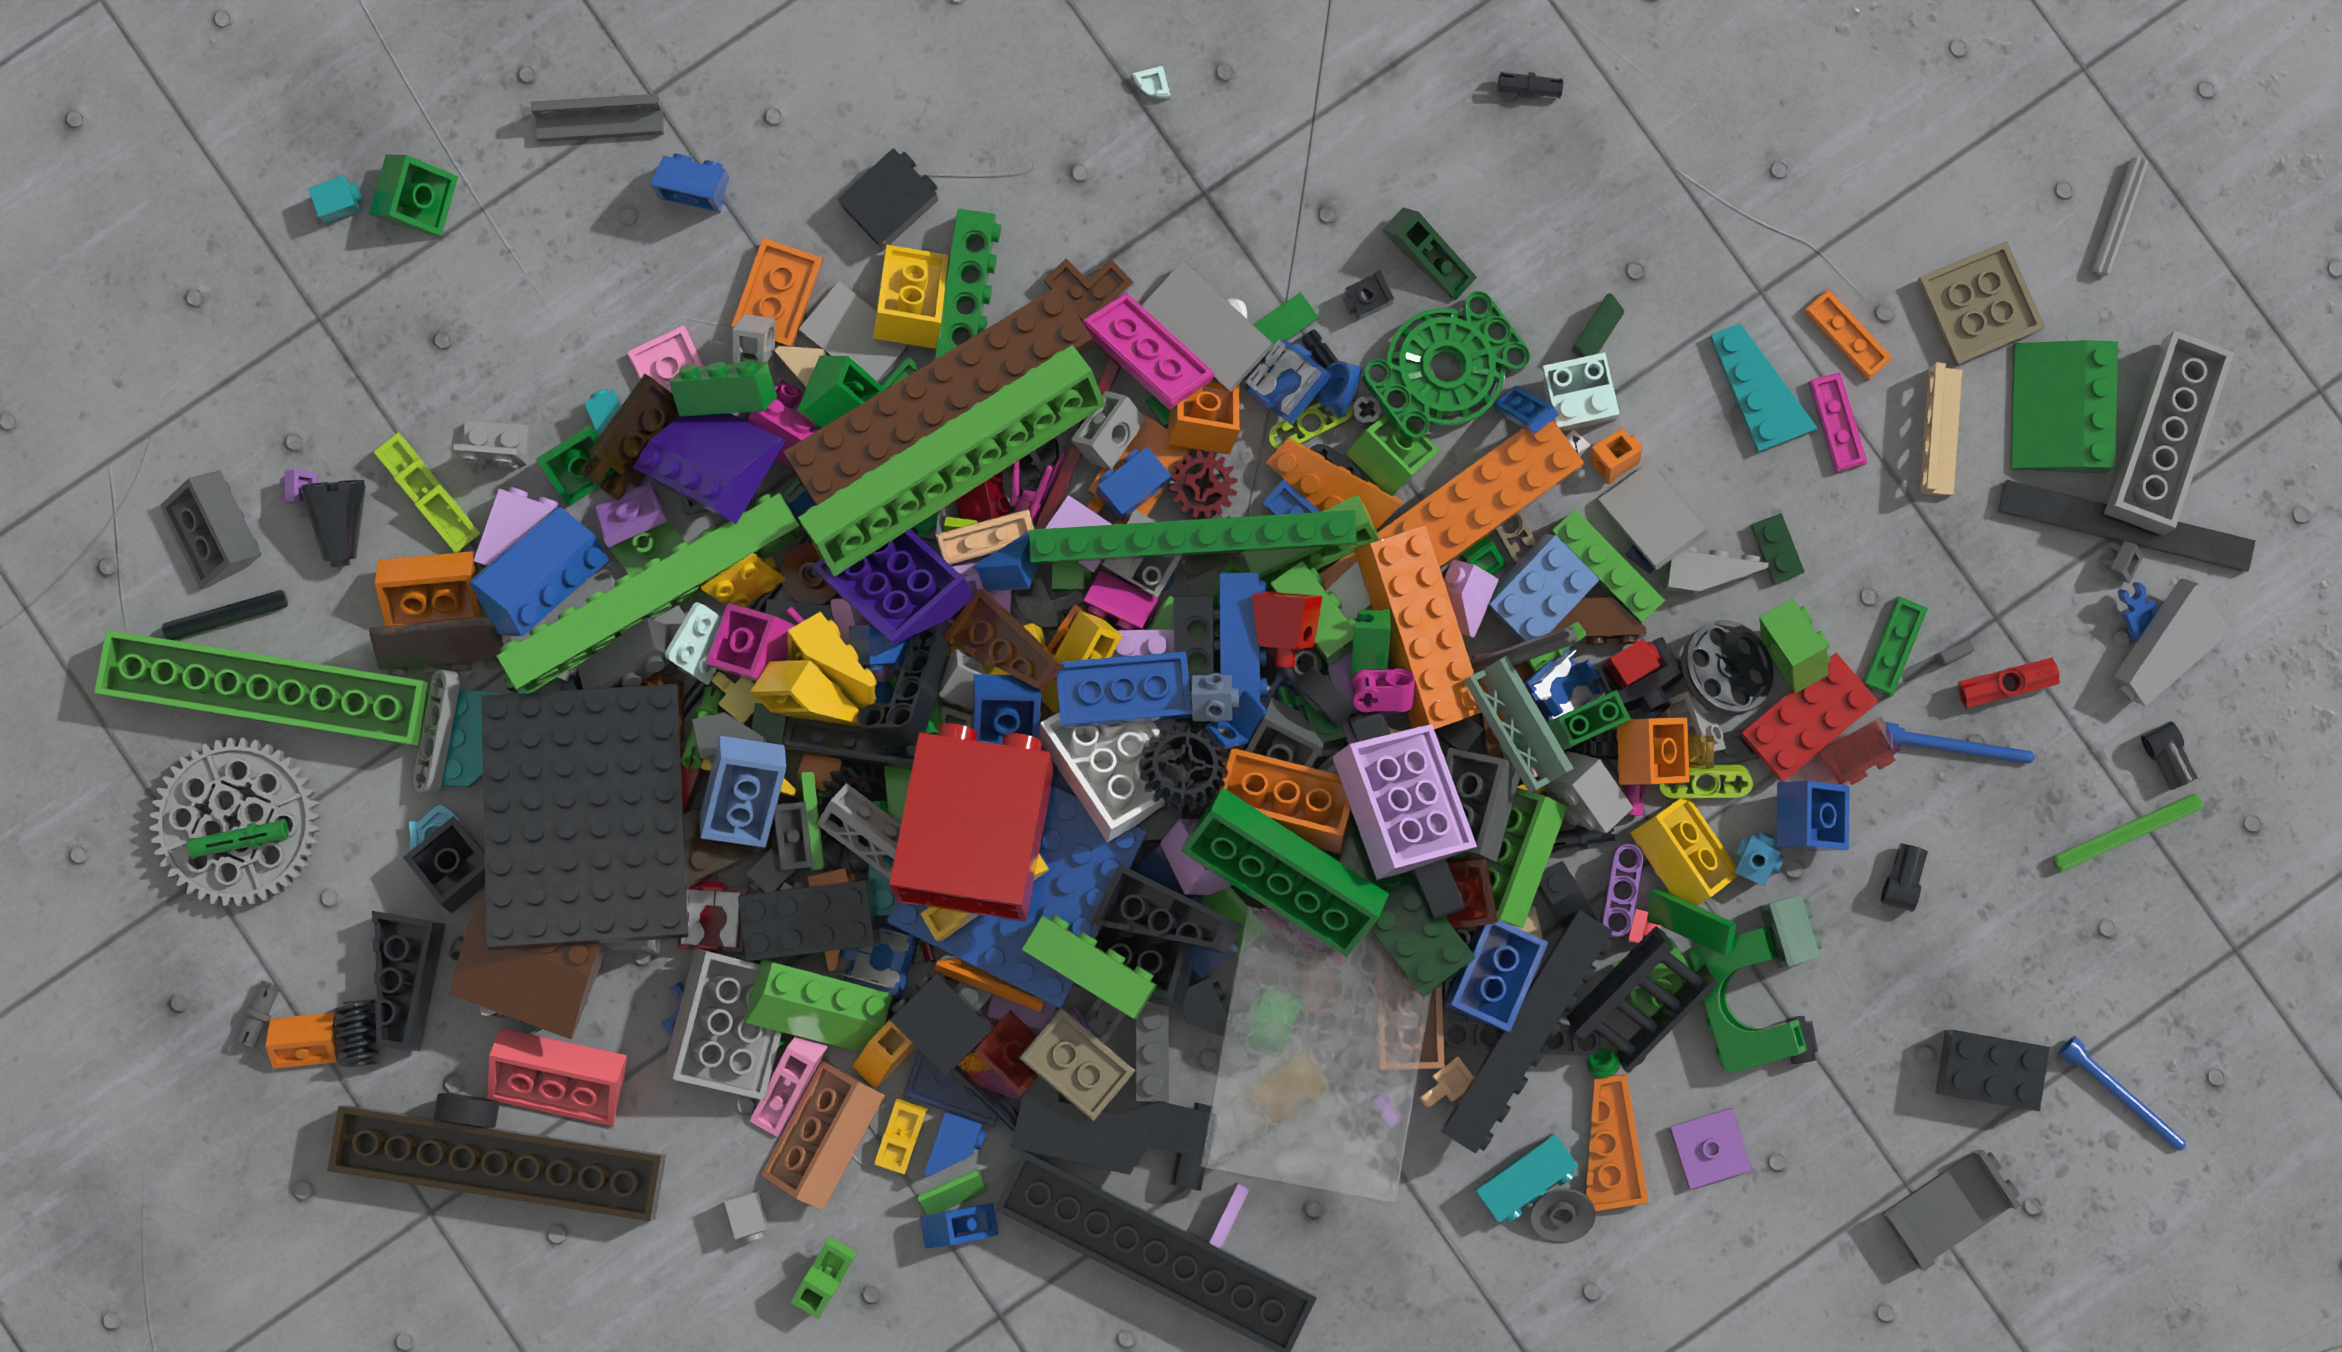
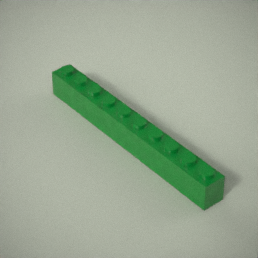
M1355 510L1033 529L1029 530L1030 559L1033 564L1351 546L1357 545Z

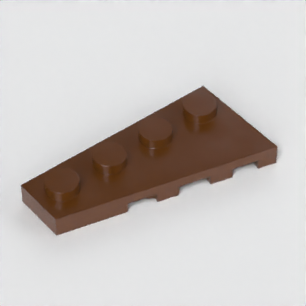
M980 588L943 636L946 642L1043 691H1046L1064 667L987 591Z

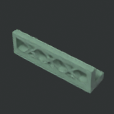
M1508 656L1499 659L1492 665L1464 680V683L1530 794L1574 769ZM1478 680H1483L1489 690L1488 694L1483 692ZM1497 710L1502 712L1505 717V723L1499 719L1496 714ZM1513 738L1519 741L1520 745L1522 746V751L1517 749L1513 742ZM1530 766L1535 768L1541 778L1540 781L1537 782L1530 771Z

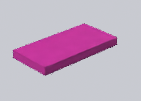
M1128 293L1121 295L1082 321L1093 340L1169 410L1207 385L1214 378L1215 373Z

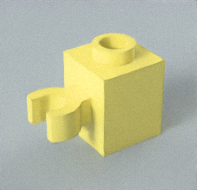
M718 671L711 681L726 693L718 704L737 721L748 726L753 720L755 703L762 704L750 692L756 682L740 678L734 684L723 673Z

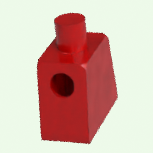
M1271 591L1252 593L1257 643L1262 647L1276 648L1277 667H1295L1296 649L1311 648L1315 644L1322 595Z

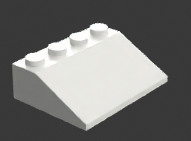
M1059 712L1040 723L1039 740L1046 751L1050 752L1052 760L1107 842L1135 827L1164 805L1165 800L1163 798L1157 802L1152 800L1155 791L1145 792L1144 787L1148 781H1141L1139 777L1143 769L1139 768L1140 759L1144 758L1142 755L1143 748L1150 747L1148 743L1151 737L1159 738L1160 731L1153 721L1061 728ZM1171 749L1163 753L1159 758L1166 759L1167 756H1176V754ZM1181 763V765L1179 766H1181L1184 780L1187 771ZM1163 777L1166 782L1175 787L1174 782L1170 778ZM1194 781L1189 782L1187 788L1191 786Z

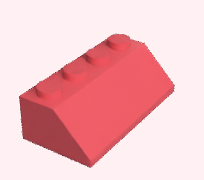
M500 1028L489 1054L487 1099L613 1127L625 1080L627 1055Z

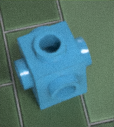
M1752 832L1749 840L1743 838L1735 854L1740 857L1735 873L1765 886L1771 872L1777 874L1785 858L1780 855L1782 847H1777V838L1766 832H1760V834Z

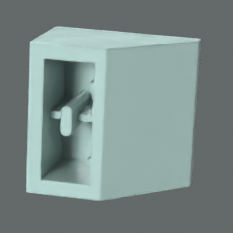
M1606 353L1542 367L1546 402L1553 405L1559 413V416L1553 420L1562 432L1615 421L1620 413Z

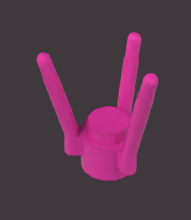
M1066 451L1061 452L1053 470L1050 465L1046 467L1036 492L1024 490L1022 495H1019V460L1013 463L1012 495L1009 505L1015 507L1014 513L1029 509L1032 522L1038 521L1045 500L1067 455Z

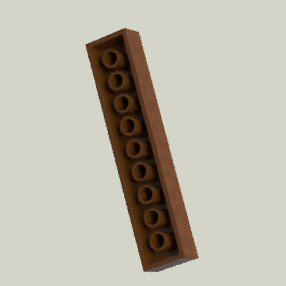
M1058 285L783 451L786 461L814 505L817 506L833 496L838 490L846 488L860 479L865 473L873 471L884 464L892 456L900 454L911 447L922 437L938 430L949 420L965 413L976 403L992 396L1003 386L1019 379L1030 369L1046 362L1057 352L1063 351L1071 345L1074 346L1080 355L1092 348L1093 338Z

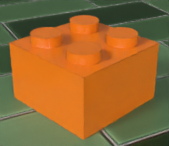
M1687 718L1631 719L1617 726V771L1619 774V785L1690 782Z

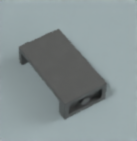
M1983 1150L1974 1151L1882 1213V1216L1918 1269L1927 1270L1935 1264L1933 1261L1935 1258L2009 1208L2017 1209L2021 1206L2017 1200V1197L2020 1196L2018 1190L2009 1179L2006 1181L2003 1179L1998 1171L2001 1169V1165L1991 1152L1986 1154Z

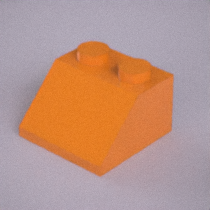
M1213 378L1207 385L1171 408L1168 418V445L1230 455L1240 431L1239 384L1231 392L1221 382Z

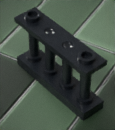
M1657 926L1567 1016L1574 1033L1583 1040L1591 1032L1595 1031L1619 1050L1616 1053L1619 1062L1628 1074L1636 1066L1640 1065L1648 1053L1703 998L1709 996L1718 984L1717 979L1706 964L1695 973L1670 952L1674 949L1666 933ZM1659 963H1663L1686 981L1674 995L1647 976ZM1636 986H1640L1664 1004L1651 1018L1625 999ZM1614 1009H1618L1641 1027L1629 1041L1603 1022Z

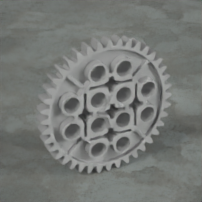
M228 738L226 747L221 740H215L214 750L209 744H202L203 754L192 749L191 757L193 760L181 757L182 769L171 766V770L175 775L174 778L165 776L162 778L168 787L167 789L157 788L156 791L163 798L162 800L152 801V804L160 809L159 812L150 813V817L158 819V823L150 826L149 829L159 832L158 836L151 839V843L161 844L162 846L154 852L155 855L166 856L160 863V866H172L167 876L169 878L180 876L176 883L178 887H184L189 884L187 894L193 895L199 890V900L205 901L210 895V904L217 905L222 898L223 906L230 907L234 898L236 906L242 907L245 903V897L249 904L255 905L257 903V895L263 901L269 900V890L274 895H280L279 884L290 888L291 882L288 877H301L296 868L298 866L308 868L309 865L303 859L304 856L315 855L308 848L309 844H319L316 838L311 837L312 833L321 831L320 827L313 825V821L322 818V815L312 812V809L320 805V802L310 800V797L316 793V789L305 788L311 779L309 777L299 778L304 769L299 766L292 768L295 760L291 757L283 760L284 751L278 749L273 753V746L270 744H266L261 750V741L254 740L249 745L248 739L241 738L237 746L235 739ZM244 763L247 767V774L243 779L237 780L234 774L237 765ZM273 775L277 782L276 787L273 791L266 792L264 781L267 777ZM201 780L204 784V792L199 797H195L192 793V787L195 782ZM227 782L241 788L251 787V790L256 795L270 800L271 803L260 798L247 797L243 791L227 785ZM227 793H231L234 797V803L231 808L225 810L221 804L222 797ZM208 805L210 809H213L211 815H204V812L200 810L201 806ZM256 805H260L263 809V817L258 822H254L250 815L251 810ZM188 810L191 814V821L187 826L182 827L179 823V816L183 811ZM232 817L241 821L239 827H234V824L230 823ZM287 817L293 822V827L289 832V839L287 840L283 839L261 844V847L252 849L250 846L244 852H241L239 849L228 851L229 854L243 859L244 862L233 857H220V854L216 853L207 855V864L202 869H198L195 865V859L190 857L188 851V839L209 835L208 829L215 822L220 825L221 832L246 828L250 823L261 825L276 822ZM227 840V841L212 843V844H210V845H215V844L230 842V841H233V840ZM276 847L280 853L279 859L276 863L270 864L267 860V852L271 848ZM233 864L237 869V875L234 880L229 882L226 880L224 872L227 866Z

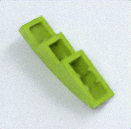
M399 431L373 451L394 476L398 484L413 500L416 507L455 553L481 534Z

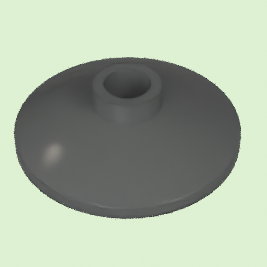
M1556 1189L1543 1194L1535 1201L1530 1212L1531 1225L1535 1232L1546 1240L1559 1243L1571 1242L1583 1237L1592 1228L1596 1217L1592 1201L1585 1194L1573 1189Z

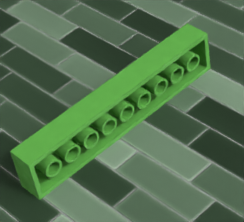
M1071 345L1065 350L1057 352L1052 358L1038 367L1030 369L1025 375L1011 384L1003 386L998 392L984 401L976 403L971 409L957 418L949 420L930 435L922 437L900 454L892 456L887 462L873 471L865 473L860 479L846 488L838 490L833 496L819 505L809 508L806 513L798 518L815 550L835 577L1105 406L1094 374L1078 351Z
M769 493L755 502L756 507L743 512L737 524L728 521V523L718 529L715 525L705 529L699 534L700 539L690 545L688 542L679 544L671 550V556L662 561L660 558L653 559L642 567L644 571L632 577L631 574L620 578L614 583L616 587L606 593L601 590L592 594L586 599V605L577 610L575 607L566 609L557 616L559 618L558 621L549 626L543 623L529 632L530 637L520 643L516 639L504 645L500 649L502 653L497 655V658L518 693H532L567 671H571L646 617L655 619L677 605L683 606L704 594L705 591L701 589L702 585L751 553L756 554L760 558H766L801 537L800 525L781 494L778 493L772 496Z
M106 630L94 693L110 698L419 747L430 684L422 680Z

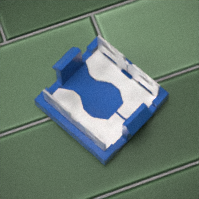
M1284 339L1282 342L1278 340L1265 356V363L1259 364L1245 381L1248 384L1245 389L1253 395V400L1266 410L1270 408L1292 425L1332 375L1310 358L1312 353L1299 343L1292 345Z
M1566 649L1563 651L1564 656L1562 658L1558 656L1523 682L1547 721H1551L1606 694L1605 692L1600 693L1596 687L1593 688L1588 682L1600 678L1590 661L1587 659L1585 662L1575 663L1572 656L1576 650Z
M878 923L881 943L874 946L842 949L840 957L851 959L849 969H846L845 974L841 973V975L844 976L843 981L902 996L918 937L900 928Z

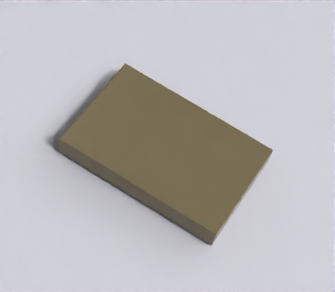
M1061 1008L1058 1009L1018 1057L1093 1121L1135 1072L1132 1067Z

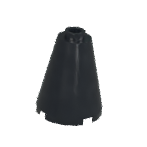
M343 480L339 482H319L301 485V495L323 560L330 561L331 567L350 565V559L357 557L366 490L364 480Z

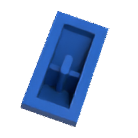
M1029 532L974 565L987 592L1029 589L1039 565L1031 563Z

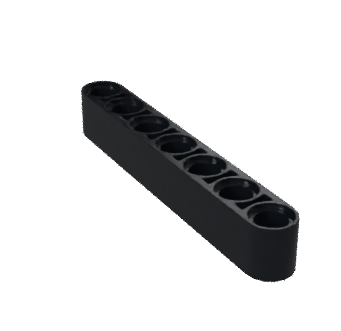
M1356 711L1347 718L1356 742L1391 734L1381 711L1368 713ZM1445 859L1412 870L1434 921L1465 909L1463 899Z

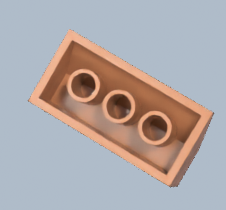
M822 1060L766 1163L761 1176L795 1199L823 1210L885 1095L863 1081Z

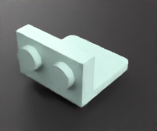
M699 602L693 604L665 651L666 659L677 665L679 671L708 685L717 668L706 664V660L722 617Z

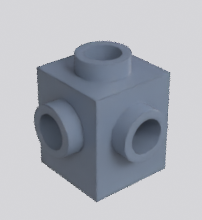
M1217 673L1193 675L1191 692L1193 721H1232L1233 708H1239V688H1233L1232 675Z

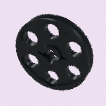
M1729 620L1710 622L1695 631L1688 638L1682 651L1681 670L1687 688L1700 704L1715 713L1726 716H1737L1747 713L1760 705L1771 690L1774 670L1768 649L1752 630L1740 623ZM1710 631H1715L1721 636V646L1712 643L1709 636ZM1739 639L1745 640L1749 644L1750 654L1741 652L1738 646ZM1693 652H1698L1704 657V667L1694 663ZM1725 663H1728L1731 666L1729 668V673H1727L1724 670L1726 667ZM1751 669L1759 671L1762 676L1761 684H1757L1751 679ZM1705 682H1711L1716 687V697L1706 693L1704 689ZM1734 690L1743 693L1745 696L1744 705L1735 702L1733 698Z

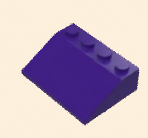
M731 413L680 416L649 440L633 468L666 489L737 524L786 441Z
M911 529L835 577L822 558L811 567L817 575L893 645L950 619L973 597L965 578Z

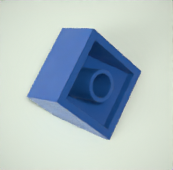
M673 154V157L663 156L650 184L659 199L721 213L729 175L726 169L722 168V164L705 160L704 164L691 162V157L682 154Z

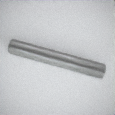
M2133 157L2129 162L2092 268L2093 273L2107 277L2111 273L2148 166V161L2143 158Z

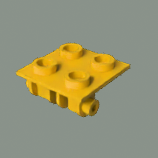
M751 553L702 585L701 589L725 607L727 603L746 608L752 601L772 591L786 578L774 569L777 567V564L771 556L760 558L756 554Z

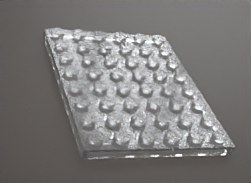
M1250 906L1246 908L1200 1167L1392 1203L1396 1202L1431 993L1422 998L1370 930L1348 957H1345L1275 911Z

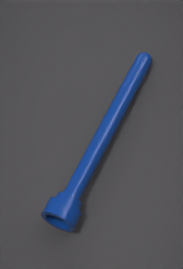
M1884 722L1881 729L1880 746L1884 748L1895 749L1896 746L1902 747L1903 744L2021 763H2032L2035 758L2033 752L1906 732L1904 728L1899 727V724Z
M2073 1036L2061 1047L2058 1056L2066 1063H2073L2075 1066L2079 1064L2176 1150H2183L2186 1147V1141L2087 1055L2086 1045L2080 1039Z

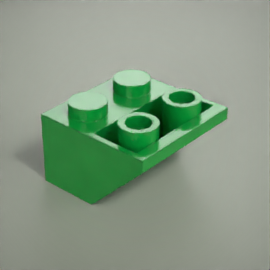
M819 356L798 412L820 430L883 392L885 388L849 356Z

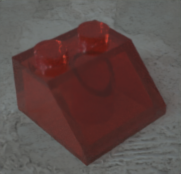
M1010 1009L992 1023L993 1029L958 1065L980 1087L1018 1099L1039 1076L1018 1058L1037 1035Z

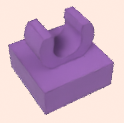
M295 469L286 470L285 477L280 479V483L285 484V495H280V499L286 503L305 505L301 495V485L317 483V473Z

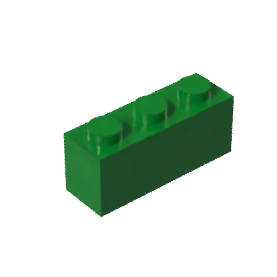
M745 360L732 365H726L725 362H717L704 367L689 364L681 367L679 372L669 381L679 416L765 411L777 398L767 362L754 363L753 360Z

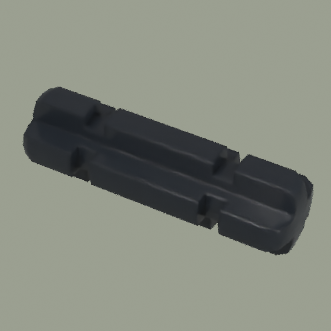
M1313 329L1302 337V342L1308 350H1312V356L1318 364L1326 369L1332 363L1338 362V359L1328 345L1321 342L1322 337L1317 330Z

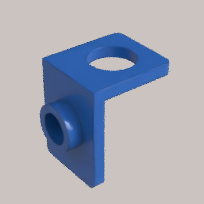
M1249 690L1243 691L1239 698V708L1233 709L1232 721L1207 723L1205 729L1225 749L1250 743L1266 715L1267 709ZM1218 729L1229 731L1234 738L1224 737Z

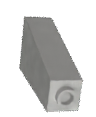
M2183 578L2176 583L2114 675L2115 680L2120 685L2119 693L2129 703L2134 701L2143 706H2148L2231 632L2198 583Z

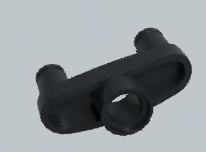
M1663 637L1652 641L1660 655V659L1657 660L1660 664L1659 671L1625 689H1620L1608 668L1603 667L1596 671L1600 678L1593 680L1600 693L1605 692V695L1617 690L1627 712L1640 707L1646 718H1654L1665 712L1671 706V702L1665 693L1676 686L1683 679L1681 660L1675 658Z

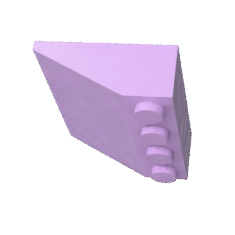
M1432 724L1352 743L1332 756L1377 880L1401 874L1477 847Z

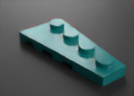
M1741 323L1710 335L1709 338L1757 453L1818 429Z

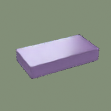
M1239 1183L1236 1184L1209 1239L1210 1244L1218 1248L1222 1247L1249 1192L1247 1187Z

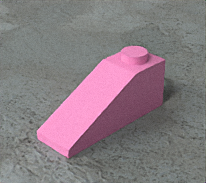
M795 1036L787 1046L768 1084L765 1099L759 1101L750 1122L778 1137L816 1071L828 1046L818 1041Z

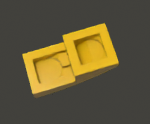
M898 1098L896 1099L876 1156L875 1165L905 1175L928 1108Z

